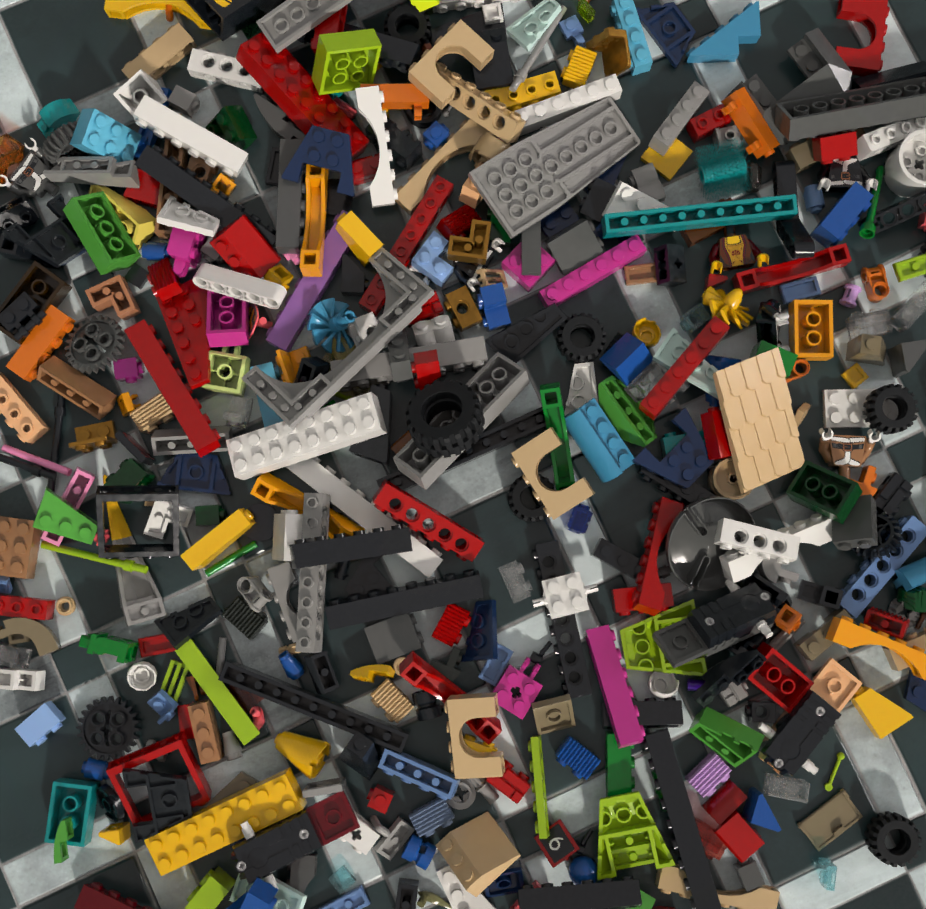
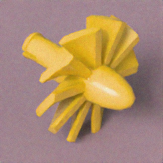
M710 286L701 295L703 297V305L710 306L712 318L717 316L727 325L730 324V319L739 329L743 328L742 325L748 327L750 325L749 320H753L751 315L744 312L749 311V309L740 306L743 291L740 288L733 289L726 295L723 289L715 290Z

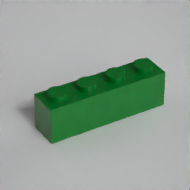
M605 731L606 797L630 793L632 789H635V777L631 774V769L635 768L634 756H631V749H634V745L618 749L613 731Z

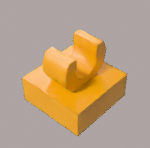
M126 392L117 398L123 417L129 416L130 412L141 406V404L135 405L132 403V400L138 397L137 394L130 396L129 392Z

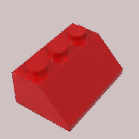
M244 214L218 231L209 242L233 271L260 279L281 260V257Z

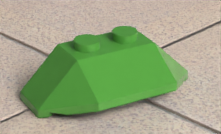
M613 375L598 384L599 406L622 440L645 447L657 438L654 421L639 409L641 400L631 386H625Z

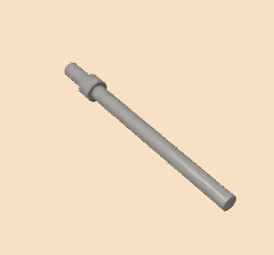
M561 5V12L543 33L522 68L518 69L514 75L515 79L509 87L511 92H516L519 85L527 78L529 69L567 11L564 5Z

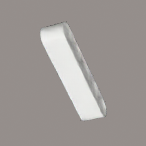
M202 263L192 279L193 283L199 288L271 309H278L287 294L285 287L280 284L208 263Z

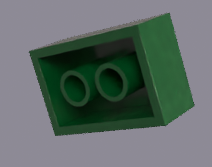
M805 460L786 491L793 502L842 525L863 492L857 482Z

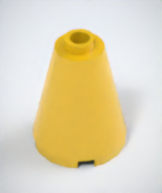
M288 731L279 733L274 740L275 748L309 779L315 778L320 773L326 763L323 761L325 755L329 756L331 744L326 741Z

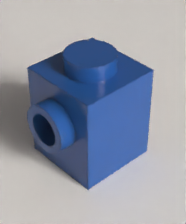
M435 121L423 133L424 145L434 152L439 146L443 147L447 143L449 129L443 123L439 124Z

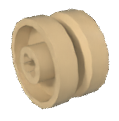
M732 458L719 461L709 471L708 485L711 492L716 496L738 500L749 495L752 491L740 493Z

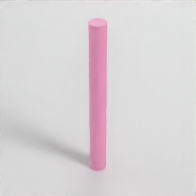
M4 444L1 448L3 452L61 474L70 476L72 473L70 468Z

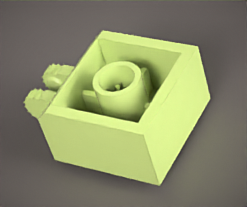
M230 346L222 347V352L210 350V382L202 387L208 391L244 397L246 383L241 378L249 371L251 359L240 355L241 346H235L233 354L228 353ZM229 369L230 374L227 377L224 376L223 373H226Z

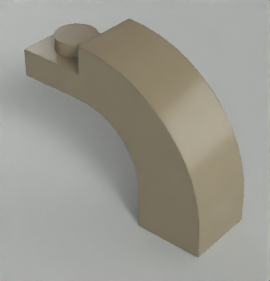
M11 618L3 621L5 629L0 626V640L13 634L25 635L33 641L39 656L61 648L54 632L38 620Z

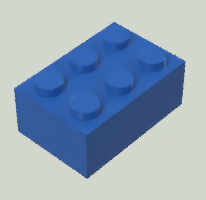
M855 182L839 198L811 232L810 236L825 248H829L831 245L836 246L848 234L847 231L858 222L862 213L871 206L870 200L874 195Z

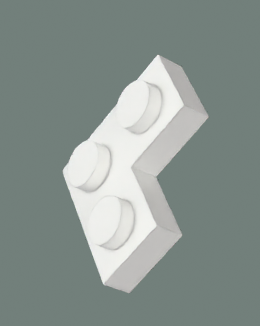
M154 501L143 534L163 539L168 522L173 523L172 501ZM179 504V526L188 527L194 508Z

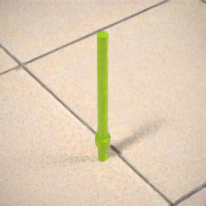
M42 541L41 548L120 567L124 571H137L145 574L148 572V566L137 564L133 560L99 558V554L63 545L58 547L47 541Z

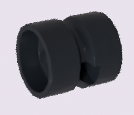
M424 690L412 693L414 705L418 706L415 710L418 721L442 716L440 704L436 703L438 698Z

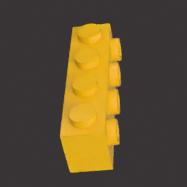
M555 70L525 79L519 85L516 92H511L509 90L510 86L484 91L489 93L493 100L504 103L510 111H516L561 94Z

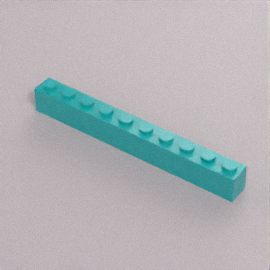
M796 194L610 213L603 215L601 224L604 239L792 219L798 214Z

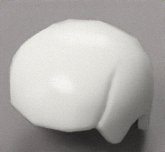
M140 661L129 668L127 681L130 687L135 690L147 691L155 685L157 671L149 662Z
M654 671L648 679L650 692L660 699L670 698L677 692L679 687V680L675 678L673 673Z

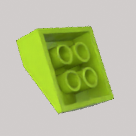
M374 28L319 34L312 72V81L319 95L355 91V88H360V84H373L382 48Z

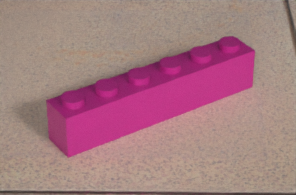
M634 235L540 290L538 297L544 307L553 303L559 306L642 257L647 249L640 237Z
M609 624L588 629L584 635L618 749L642 743L643 737L646 736L643 725H639L638 722L639 711L637 705H633L631 699L633 698L632 688L627 686L626 678H628L626 669L621 667L620 660L622 657L619 648H616L614 641H616L614 630H610Z

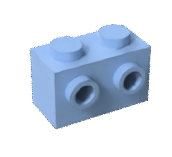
M48 701L17 726L15 731L29 747L36 744L40 746L48 739L46 735L51 731L53 733L63 726L61 722L66 717L52 701Z

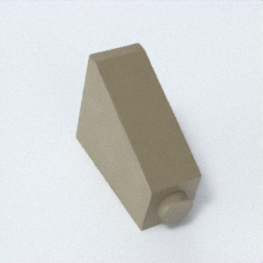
M861 334L847 343L845 361L884 366L886 345L882 336Z

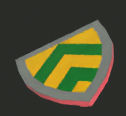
M253 303L249 304L250 339L256 327L269 329L273 325V322L267 321L265 317L259 318L257 305Z

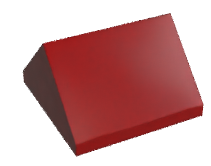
M737 809L721 825H718L714 831L741 863L765 844L761 835Z

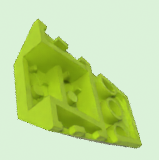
M694 599L620 630L626 669L702 676L707 672L705 655L673 668L652 638L654 632L687 618L688 613L696 609Z
M639 791L599 799L597 880L617 877L616 870L655 863L656 869L676 866Z

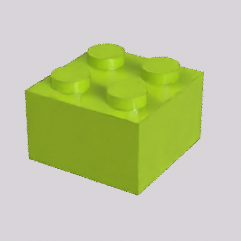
M219 866L215 871L211 869L201 880L200 885L186 899L189 903L185 909H215L233 887L236 880Z

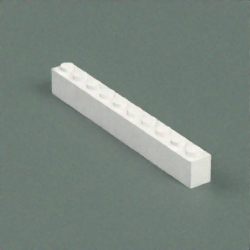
M318 457L286 466V468L318 493L330 495L331 503L370 533H372L374 528L384 527V531L391 530V526L398 525L389 512L385 515L374 506L373 500L370 503L364 499L367 495L358 488L356 491L350 488L351 483L344 477L341 479L335 476L336 471L327 465L324 468L319 464L321 460ZM410 534L413 551L397 554L430 578L443 561L441 558L442 553L434 547L430 550L425 546L427 542L420 536L415 538Z

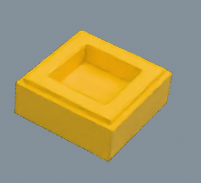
M855 363L841 374L851 389H855L869 378L858 363Z

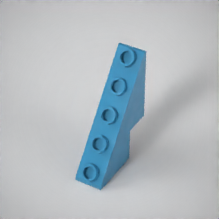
M756 1L754 4L752 2L743 9L744 12L740 15L735 14L726 26L721 25L715 30L713 36L705 37L700 42L699 47L691 48L686 53L688 57L686 63L735 62L739 56V44H756L761 36L759 1Z

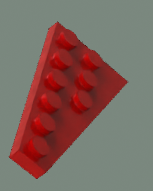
M191 279L181 284L182 293L163 302L159 296L156 299L189 386L194 390L210 382V346L206 335L207 290L196 286Z

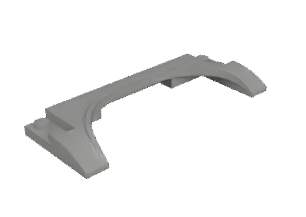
M383 247L368 259L384 284L386 301L383 314L378 318L379 323L373 332L340 364L325 375L320 373L313 380L300 383L276 380L265 374L256 365L241 378L291 429L305 416L310 418L413 321L423 311L421 306L435 294L432 288Z

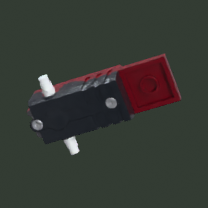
M343 790L254 833L251 825H249L248 820L241 823V830L245 839L232 846L231 860L236 862L235 869L240 873V880L246 879L248 885L254 883L258 877L278 889L273 875L274 872L359 828L360 824Z

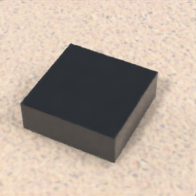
M134 263L124 278L141 290L148 281L146 275L149 272Z

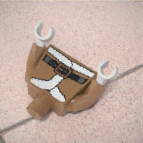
M828 427L827 433L824 432L823 428H820L819 434L822 437L820 438L818 451L823 460L828 463V467H837L839 475L850 478V468H858L865 463L874 448L875 442L881 439V434L878 430L877 434L872 436L873 430L869 429L867 431L869 438L866 439V436L833 435L834 433L830 427Z

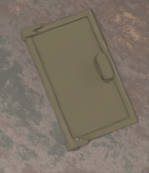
M843 788L803 821L796 824L805 833L818 852L863 817Z

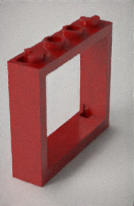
M183 731L109 762L106 772L132 823L153 820L152 813L141 817L128 789H125L124 782L119 773H122L123 768H134L179 749L199 790V793L191 796L192 807L203 806L210 801L212 790Z

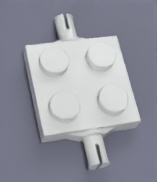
M579 571L541 581L543 597L532 600V603H536L533 604L534 608L545 605L549 610L551 620L590 610L587 594L598 592V588H595L597 584L585 586Z

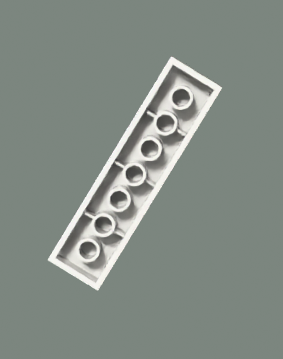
M369 392L321 408L310 418L305 416L293 429L282 421L228 439L226 444L234 477L246 480L387 434V429L378 397Z

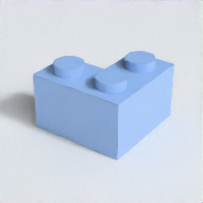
M433 231L412 258L411 266L442 288L452 276L453 266L441 259L448 250L449 241Z

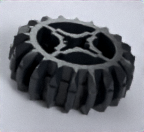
M877 510V536L879 539L877 547L867 549L860 547L851 548L852 551H856L857 556L862 555L865 560L870 557L873 562L878 557L882 561V556L886 555V557L890 558L889 553H896L895 547H901L900 541L903 540L902 528L899 526L898 520H894L892 515L888 516L885 511L880 514ZM890 533V537L888 538V540L885 543H883L884 539L888 537V534Z

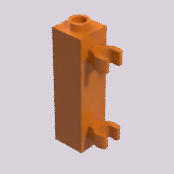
M360 84V88L379 86V91H383L384 103H381L382 109H414V121H422V109H429V98L413 84Z
M745 87L734 91L721 101L725 106L721 111L724 116L729 114L748 144V147L745 149L749 155L753 153L758 159L762 156L767 158L775 153L774 148L779 146L780 143Z

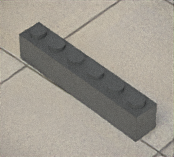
M280 139L276 249L278 254L301 253L304 238L302 236V229H305L303 211H306V200H303V193H306V182H304L306 164L303 165L299 183L282 179L281 176L303 139Z

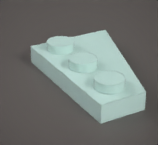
M543 0L508 26L506 32L529 52L561 12V6L555 0Z

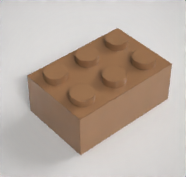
M0 516V576L34 579L42 530L32 527L34 520Z

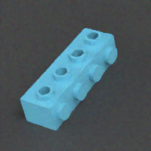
M612 0L609 10L615 21V29L626 30L631 58V67L629 68L631 75L634 76L650 71L653 60L634 1Z

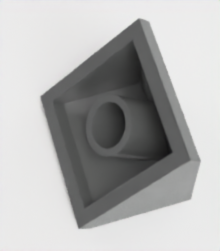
M926 339L900 343L888 350L893 377L897 378L911 371L926 350Z

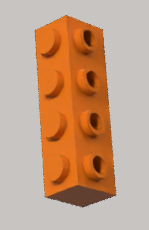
M52 304L46 310L47 316L43 319V322L32 329L5 366L29 382L37 378L39 366L51 358L53 351L61 346L62 339L66 333L71 332L74 327L75 320Z

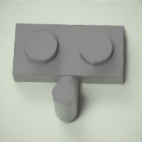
M376 815L370 817V822L375 830L383 835L374 849L377 853L391 861L415 831V828L401 817H398L392 826L387 829L382 826Z

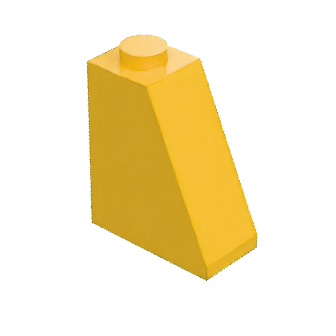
M352 211L348 214L344 212L336 220L338 223L335 229L365 267L369 263L368 259L383 246V243Z
M861 686L850 699L874 737L879 739L884 738L913 718L909 712L869 687Z

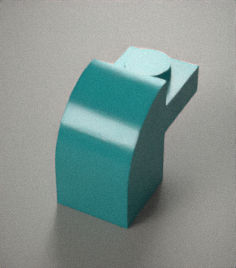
M71 99L55 100L40 110L41 119L37 126L45 138H47V136L52 134L51 132H54L63 124L66 125L68 122L73 123L76 121L81 113Z

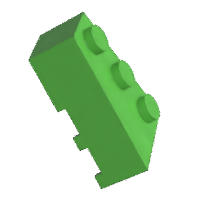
M46 486L32 527L92 545L97 532V522Z
M707 706L696 714L688 730L735 768L758 752L765 736Z

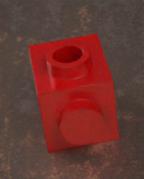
M377 783L375 789L371 788L366 799L369 800L367 806L386 814L395 791Z

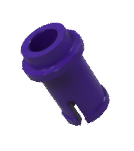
M688 678L687 691H696L705 681Z

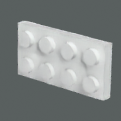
M876 389L823 390L824 428H870V422L866 423L864 420L867 416L863 415V411L866 410L863 407V403L867 402L866 397ZM885 399L882 406L883 412L886 417L895 420L898 416V407L892 400Z

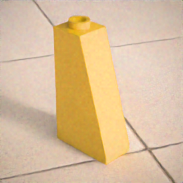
M241 508L236 510L180 555L192 571L206 567L256 523L253 519L254 515L248 509Z

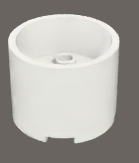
M926 129L917 130L908 135L885 160L884 180L889 189L900 197L909 198L917 193L926 191Z

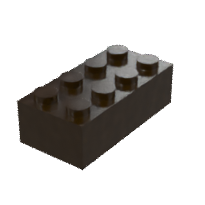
M34 261L0 306V313L24 291L40 306L35 311L36 314L41 309L46 312L51 304L58 308L73 287ZM30 316L22 323L23 326L31 320ZM0 323V331L21 345L27 338L23 337L20 341H17L13 337L18 332L17 328L11 333Z

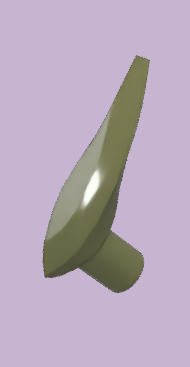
M418 891L420 898L417 905L419 907H424L428 901L432 904L452 909L451 905L437 894L429 891Z

